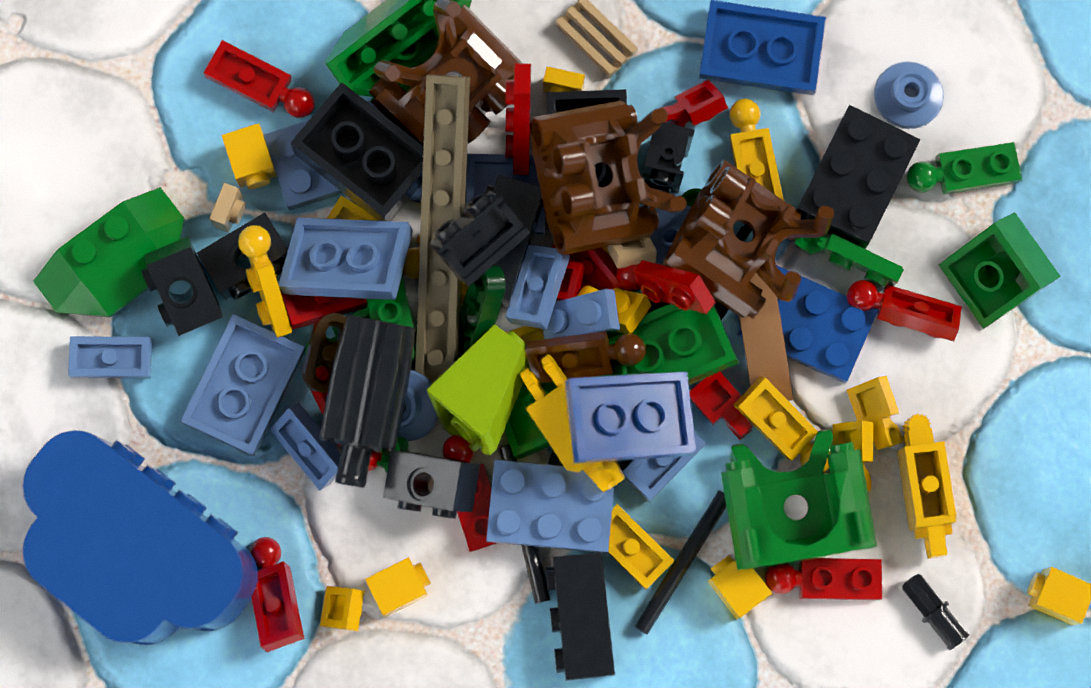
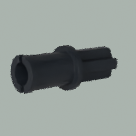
M918 573L912 576L902 585V590L923 615L921 621L930 624L946 644L949 651L969 637L968 632H965L947 608L949 605L948 601L942 602L921 574Z

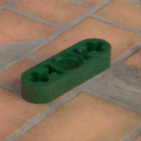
M492 266L467 288L460 313L459 358L496 324L505 293V276L499 266Z

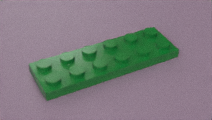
M669 304L646 314L632 333L639 336L645 343L646 353L640 363L634 366H625L617 360H613L615 365L613 374L593 377L687 372L688 385L739 362L715 304L707 314L690 309L684 311L675 305ZM616 331L607 333L609 344H614L625 333ZM524 382L504 429L513 455L518 460L550 446L526 409L535 403L536 400ZM554 382L540 383L546 394L557 388Z

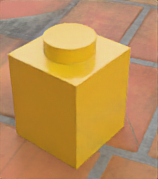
M259 123L221 135L235 179L240 188L245 186L248 189L261 188L270 183V178L277 177L265 136Z
M730 554L710 568L715 576L709 579L708 583L736 620L773 594L753 568L737 570L736 560Z
M409 557L365 579L385 618L427 597L428 594L424 587L431 584L421 562L413 565Z
M1054 567L1045 568L1041 574L1036 572L1029 584L1027 594L1032 597L1028 606L1069 625L1082 624L1091 603V584Z

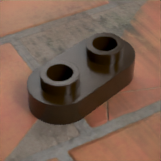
M332 313L324 315L313 326L302 369V377L306 386L314 392L328 393L333 363L346 316L342 314ZM329 327H334L338 332V337L334 342L329 341L326 337V330ZM320 365L326 367L328 371V376L323 381L319 380L316 376V369Z

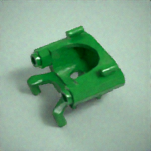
M829 429L820 430L815 437L808 461L798 469L789 472H777L765 468L744 444H736L731 447L730 463H725L726 472H721L737 570L817 558L877 546L860 449H854L853 442L831 446L833 441L832 431ZM828 458L830 473L823 474ZM792 495L803 497L808 505L806 515L798 520L789 518L784 512V503Z

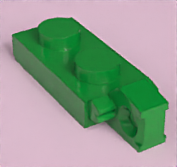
M826 233L822 237L819 236V238L797 237L794 243L795 247L809 256L817 253L830 255L828 262L843 270L850 271L853 266L865 272L864 279L882 288H886L887 284L895 286L904 271L902 266L834 234Z

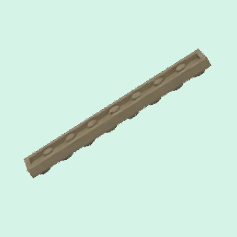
M435 74L426 75L415 371L427 377L432 384L459 359L462 282L457 279L429 243L436 238L435 232L442 224L450 219L456 221L465 213L470 77Z

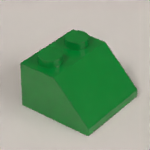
M1015 212L993 223L938 264L983 329L1061 277Z

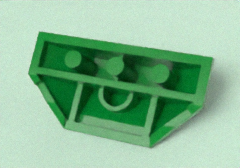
M385 0L343 33L325 60V65L339 84L343 82L358 95L372 97L368 91L381 78L373 71V68L380 60L413 68L423 64L434 53L438 44L439 34L433 6L438 0ZM451 0L459 6L465 4L469 9L472 0ZM398 83L405 91L411 88L410 86Z
M161 187L122 201L58 248L33 282L53 309L59 314L110 318L148 290L141 273L142 269L147 268L144 255L180 240L185 218Z

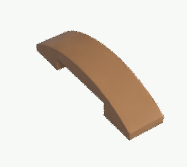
M755 273L750 281L763 290L761 295L766 298V302L754 318L748 315L743 318L739 316L749 383L751 386L760 376L766 377L790 401L793 400L777 296L759 275Z

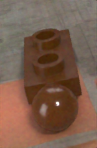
M606 331L528 341L525 349L531 372L537 376L539 383L554 382L544 370L541 361L548 354L552 356L568 380L570 378L613 374L615 367L613 360H617L625 366H634L643 360L646 353L645 343L639 336L624 334L614 344H609Z

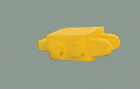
M548 354L541 361L544 370L552 378L557 388L546 394L537 376L527 368L520 373L521 378L536 400L535 403L526 409L566 470L577 473L584 470L601 491L605 492L620 483L625 476L618 461L574 463L565 389L567 378L552 356Z
M917 413L904 422L902 426L904 447L897 451L909 531L914 530L915 539H924L927 559L947 556L945 535L953 534L952 524L956 522V509L945 441L934 442L930 419Z

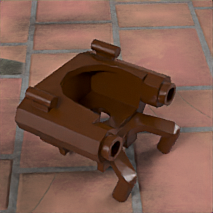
M438 0L433 6V13L439 39L431 57L423 64L413 68L380 60L373 68V71L381 78L370 88L368 93L373 97L370 102L384 116L424 146L426 75H446L448 72H457L461 76L470 77L467 142L469 144L490 124L491 121L485 116L487 112L492 111L497 115L509 105L506 104V80H514L515 63L522 62L465 4L459 6L451 0ZM398 83L410 86L411 88L405 91Z
M623 101L532 118L530 123L532 152L545 214L555 248L562 256L649 238L659 227V218L655 208L670 213L685 209L686 200L682 196L676 197L673 194L650 188L644 182L638 170L637 156L640 145L667 120L668 114L665 109L653 110L638 123L635 108ZM596 163L605 164L610 169L611 180L605 187H598L594 168Z
M724 159L716 166L707 179L705 186L699 192L670 245L663 264L668 267L699 274L715 300L741 318L747 315L754 318L764 306L766 298L761 295L763 290L750 281L752 277L757 273L779 300L786 302L793 300L802 278L799 273L789 271L784 276L777 268L775 261L777 248L785 239L792 242L796 237L819 238V236H824L830 228L834 210L828 206H821L815 220H801L802 213L796 210L795 207L783 201L756 182L757 180L752 177L750 178ZM740 221L751 228L753 232L752 241L742 242L735 236L733 232L735 222Z

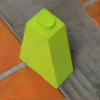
M493 325L427 389L442 428L451 436L460 434L466 441L471 443L469 447L473 452L480 448L487 455L493 454L498 447L524 382L520 373L530 367L525 353L526 344L513 331L506 333L497 325Z

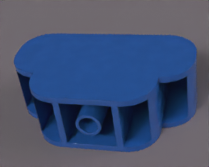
M79 430L60 433L47 441L29 463L23 479L25 501L29 509L37 517L25 536L23 558L29 574L36 582L103 636L117 642L153 645L168 639L179 627L192 628L199 631H215L228 626L241 614L252 599L251 597L258 583V570L251 553L234 539L238 532L221 518L217 519L211 514L209 517H206L203 514L207 509L204 504L180 489L177 492L172 490L176 483L159 469L155 470L148 464L146 467H143L141 464L145 458L127 444L124 445L118 440H115L112 444L91 433Z

